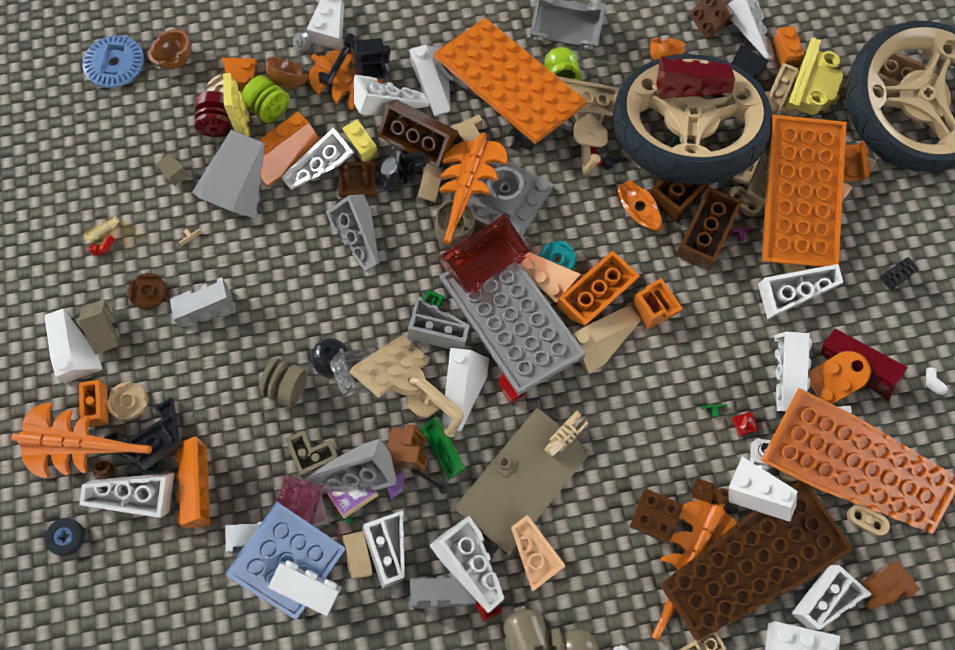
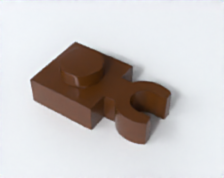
M696 479L691 497L709 503L713 499L720 504L726 505L729 498V489H718L714 483Z

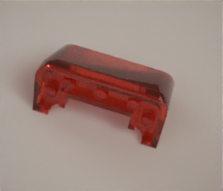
M504 213L485 228L452 249L442 253L438 259L466 294L470 292L472 295L481 289L480 284L515 261L519 264L527 259L525 255L530 250Z

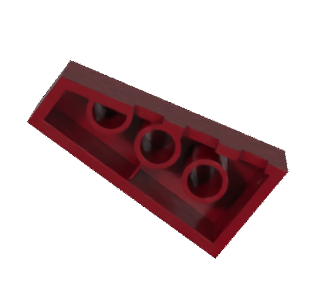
M661 56L656 86L660 99L732 93L736 79L731 64L708 62L705 64L700 63L699 60L687 62L683 61L682 58L668 60L667 57Z
M835 328L822 345L821 355L827 360L845 351L857 352L863 355L871 368L870 379L866 386L889 402L901 385L908 367ZM856 360L853 363V369L860 372L863 369V363L860 360Z

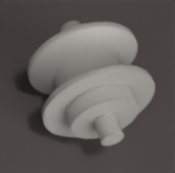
M296 33L293 37L294 48L298 51L308 50L311 46L310 36L307 33Z

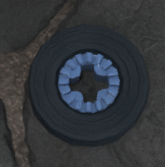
M62 518L54 521L48 527L44 540L46 547L51 553L58 556H68L80 549L84 542L85 533L79 522L71 518ZM64 532H66V534L69 535V538L66 539V542L61 540V537L64 536Z

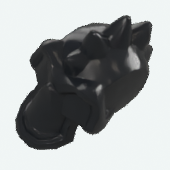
M393 149L391 156L377 170L380 175L376 182L382 184L383 190L403 187L416 175V170H422L426 166L428 161L427 155L424 152L406 154L401 150Z

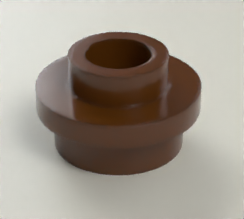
M107 460L99 461L94 465V477L97 479L109 478L114 473L115 468Z

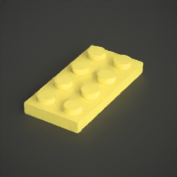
M231 73L223 74L224 107L234 130L250 137V128L247 126V122H250L249 112L246 111L245 102L242 101L241 91H238L237 81L233 80Z

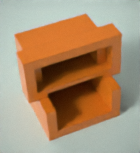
M662 278L647 285L644 290L638 292L632 302V307L647 329L669 319L683 309Z

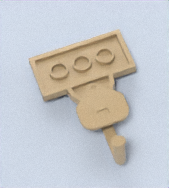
M557 76L586 100V105L570 117L574 123L573 137L577 143L581 144L582 174L586 176L601 161L599 155H591L590 146L601 148L607 144V130L601 123L604 119L613 120V107L619 88Z
M403 335L351 367L350 373L378 398L392 389L399 394L406 395L407 407L419 417L428 418L439 409L444 411L453 419L451 424L444 429V433L448 437L455 435L464 418L460 408L425 380L421 368L429 363L430 358Z

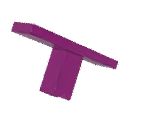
M753 228L730 230L728 234L738 233L739 241H744V232L751 231Z

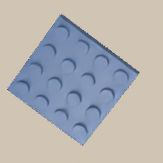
M276 502L225 575L297 620L306 606L268 588L281 562L286 563L289 560L299 565V569L313 571L318 574V577L325 579L346 548L279 502Z

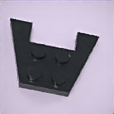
M172 397L155 407L161 420L125 441L119 430H115L103 438L128 444L151 446L152 451L150 454L117 453L142 470L149 468L181 448L175 402Z

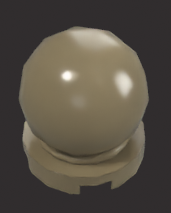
M560 628L550 629L549 637L553 650H599L595 637L587 631L576 628L562 634Z

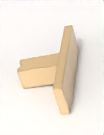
M186 228L183 232L187 237L179 241V243L183 246L202 233L201 230L198 229L191 234Z

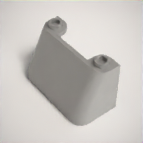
M536 0L530 36L533 37L534 41L538 42L549 40L584 46L583 49L594 50V48L598 47L606 3L597 2V5L591 7L592 3L582 4L564 0Z

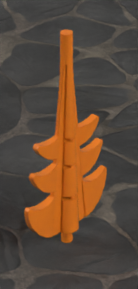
M342 49L333 50L325 56H318L316 54L311 56V60L315 62V65L309 72V84L317 95H320L323 88L327 86L319 83L318 74L320 72L327 74L330 72ZM353 51L347 54L331 83L333 84L332 98L336 104H338L342 96L350 93L349 108L351 111L356 107L354 103V77L356 73L354 67L348 68L352 63ZM377 79V82L383 83V79Z
M481 133L474 141H464L454 145L447 151L442 160L443 163H461L450 166L441 174L443 180L448 178L458 179L447 182L439 189L440 193L455 192L450 221L443 243L446 245H450L455 228L472 193L490 194L488 187L479 180H498L493 167L486 164L501 163L506 165L508 163V155L505 148L498 142L487 141L485 133Z
M43 403L32 408L24 417L22 431L11 436V440L18 442L21 446L22 460L27 469L42 478L50 476L48 472L49 455H51L55 468L62 474L69 475L70 454H72V459L77 469L82 473L88 472L87 454L126 452L150 454L152 451L151 446L128 444L89 435L90 415L80 418L72 431L70 426L73 414L72 409L62 412L57 416L53 426H51L50 412L53 406L52 403Z
M701 500L689 501L683 504L679 519L687 522L691 526L692 531L675 532L670 542L678 544L684 550V553L668 554L661 557L660 560L673 565L679 570L737 524L735 519L723 509L725 505L718 502L716 505H712ZM668 598L661 618L651 636L659 641L668 621L675 612V608Z

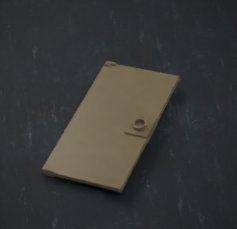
M538 408L534 410L453 508L464 518L470 516L480 532L494 544H497L508 556L517 546L511 526L526 515L535 523L584 460L592 453L585 445L574 439L562 452L558 451L554 456H549L544 449L551 442L549 439L561 426Z

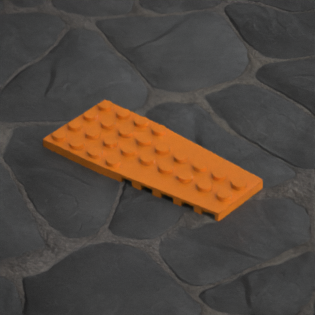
M800 388L796 391L761 458L762 462L812 487L857 505H863L872 511L882 513L931 534L934 533L955 494V475L859 417Z

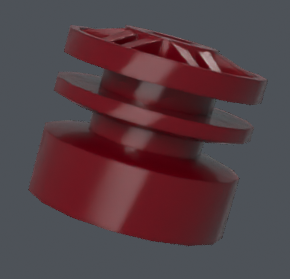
M218 91L199 93L195 98V130L208 137L227 136L233 130V126L224 107V93Z

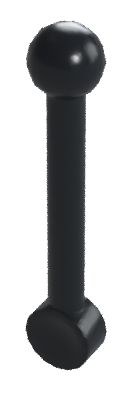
M411 470L414 475L418 474L423 479H425L430 484L439 489V492L441 494H445L447 492V488L445 486H440L435 481L430 479L428 476L420 472V470Z

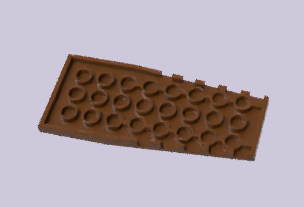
M799 480L790 486L797 490V505L790 522L753 510L660 584L695 641L702 640V638L720 630L725 625L738 620V618L756 610V608L763 604H767L774 600V598L805 583L853 550V547L810 485Z

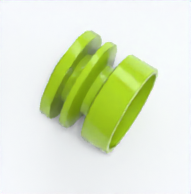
M265 75L254 77L248 82L242 92V101L245 102L246 108L255 113L265 123H272L279 119L289 104V94Z

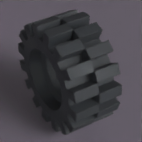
M908 257L897 263L882 275L880 279L889 290H892L911 277L919 268Z

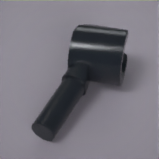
M607 156L603 159L602 165L607 170H610L616 164L627 161V157L612 160Z

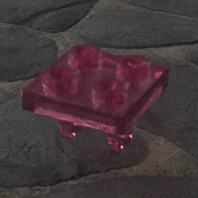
M285 475L282 489L277 491V494L280 496L275 499V502H279L313 525L323 485L291 475Z

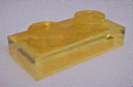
M115 214L83 233V237L87 242H95L103 237L101 234L108 231L110 233L119 228L120 220Z

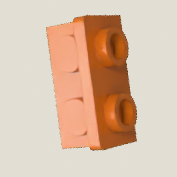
M865 142L845 145L843 183L864 181L869 177L871 173L870 165L867 164L869 150L865 146Z

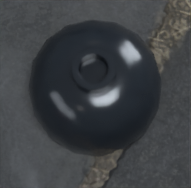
M326 338L320 340L313 347L311 362L318 374L333 378L347 370L350 364V354L342 341L336 338Z

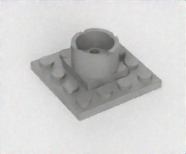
M509 161L506 165L501 163L486 164L493 167L498 180H479L488 187L490 194L472 193L467 204L474 211L476 223L518 244L552 191L554 184Z

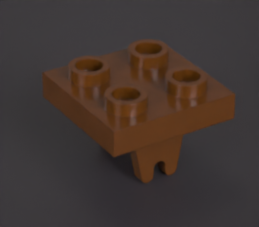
M701 0L688 13L706 39L714 36L734 16L724 0Z
M343 162L339 165V198L364 194L365 198L376 197L375 162Z
M645 488L629 527L669 544L684 505Z

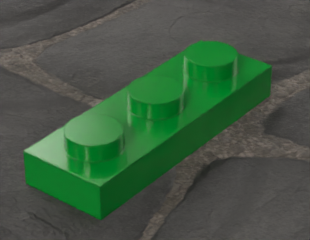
M438 417L432 418L421 427L448 480L455 478L466 469L450 438L444 433V427Z

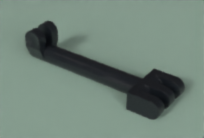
M352 33L347 34L344 46L328 74L324 72L318 74L320 84L330 86L347 54L352 52L354 46V35Z

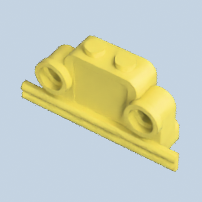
M811 38L809 46L799 64L798 74L784 108L788 110L797 109L810 115H816L820 110L827 111L831 104L835 105L840 96L837 93L840 92L844 84L842 82L843 73L836 69L840 63V57L832 51L824 53L818 51L821 40Z

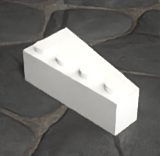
M838 264L764 278L758 283L767 320L836 288L843 283Z
M783 332L774 335L775 342H779L778 349L775 350V358L779 360L776 368V378L780 380V384L776 386L777 411H787L798 388L806 392L810 388V378L808 377V370L811 367L809 350L812 347V340L809 338L810 333Z
M175 472L92 480L82 484L79 505L161 518L170 511Z

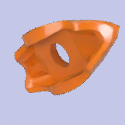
M625 181L618 186V194L628 214L642 226L655 232L660 231L662 228V218L651 194L633 181ZM644 202L645 209L637 211L635 209L636 203Z

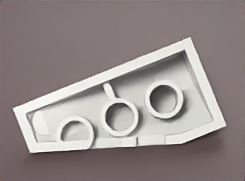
M733 0L728 3L727 6L734 14L730 20L765 59H775L771 42L768 37H765L768 31L761 22L764 17L758 1Z
M355 75L354 103L360 114H384L387 103L394 100H399L415 109L430 105L424 93L405 87L401 90L389 82L385 85L377 82V79L361 75Z
M333 128L287 170L281 178L292 190L341 165L354 153L353 148Z
M64 309L44 315L50 358L55 377L65 384L103 370L98 354L95 355L87 338Z
M468 516L443 533L429 546L442 564L487 612H490L504 599L497 576L493 573L489 560L491 559L489 553H486L482 542L484 541L482 533L470 516Z

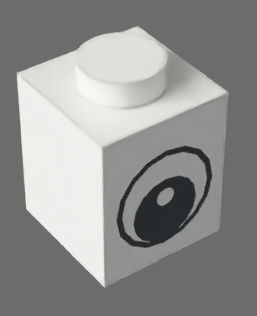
M756 438L751 443L750 462L768 471L772 466L762 462L761 458L771 440Z

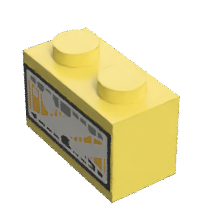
M358 119L342 128L344 138L353 148L360 162H370L378 157L375 143Z

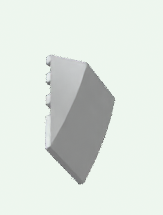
M231 130L192 193L200 199L229 211L257 219V203H259L260 197L258 195L259 184H261L262 178L260 173L261 168H263L265 143Z

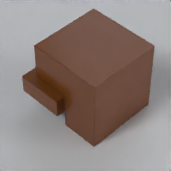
M407 424L406 429L392 427L387 449L391 453L394 467L425 471L428 455L422 454L426 437L415 425Z
M898 560L878 568L860 583L871 593L867 597L868 600L863 603L869 611L885 604L891 606L902 597L909 599L920 590Z

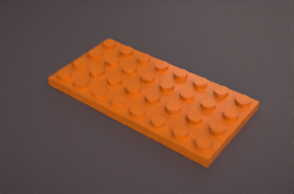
M487 18L482 19L434 52L436 60L534 144L538 143L586 105L584 98Z
M772 115L762 262L810 267L839 265L847 122Z

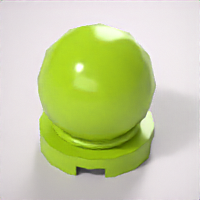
M557 47L546 55L544 66L556 76L575 80L582 78L578 59L572 50L566 47Z

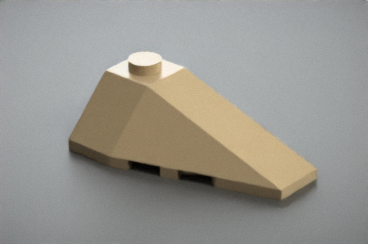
M631 305L597 320L572 334L586 353V357L579 361L588 374L604 366L641 321Z

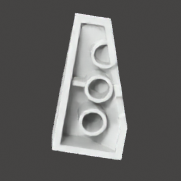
M422 45L409 50L410 62L421 88L430 103L429 106L433 116L437 117L451 112L449 79L436 65L439 61L434 58V52L439 49L429 45Z
M450 348L445 396L460 408L464 414V418L457 431L461 432L487 379L489 358L471 350ZM443 411L442 425L445 429V427L451 424L453 419Z

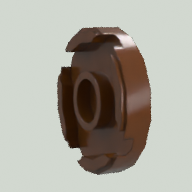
M140 274L129 284L127 290L128 298L139 309H154L165 300L167 287L164 281L156 274Z

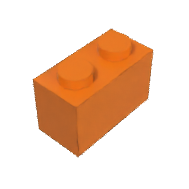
M795 26L778 28L772 42L780 66H782V63L798 67L804 52Z
M100 380L79 383L80 418L90 415L88 427L109 424L107 386Z

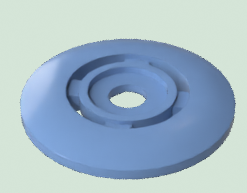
M120 35L104 37L92 44L86 51L83 58V70L88 79L100 87H121L132 82L140 74L145 61L144 53L139 44L129 37ZM111 59H119L117 65H109Z

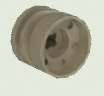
M449 200L443 203L437 210L435 235L444 246L458 248L467 244L471 239L475 224V214L471 206L467 204L456 226L450 245L444 244L443 240L449 225L454 201Z
M272 358L262 374L258 393L261 397H268L271 401L278 397L279 404L292 408L297 404L304 391L308 371L306 368L292 365L289 368L287 361Z

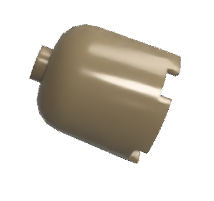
M525 606L513 609L514 613L509 615L504 622L508 649L553 650L542 615L534 609H526Z

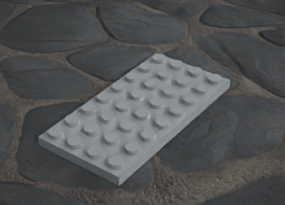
M504 241L439 275L441 282L518 396L586 357L584 350Z

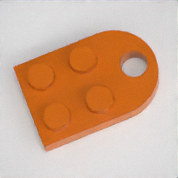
M852 351L841 352L808 371L810 386L816 396L831 404L838 402L865 386L871 375V368L867 359L863 355ZM856 360H860L863 363V369L860 372L853 369V363Z

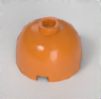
M661 37L653 38L650 44V54L653 60L659 59L661 56L681 55L685 52L686 44L683 41L672 38L662 41Z

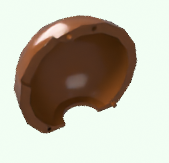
M180 29L165 31L157 36L156 41L148 50V57L158 67L167 70L180 68L191 56V41L187 33Z
M278 57L266 58L265 69L268 78L280 88L294 90L303 86L308 80L309 75L307 73L302 75L300 63L297 64Z

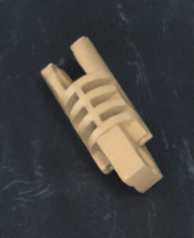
M578 411L574 412L549 439L551 442L544 449L549 456H554L558 451L562 452L589 424L586 420H583L575 428L572 426L581 416Z

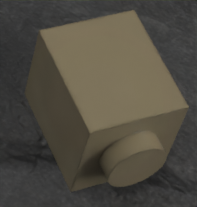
M169 153L155 164L160 174L174 187L188 176L184 167Z

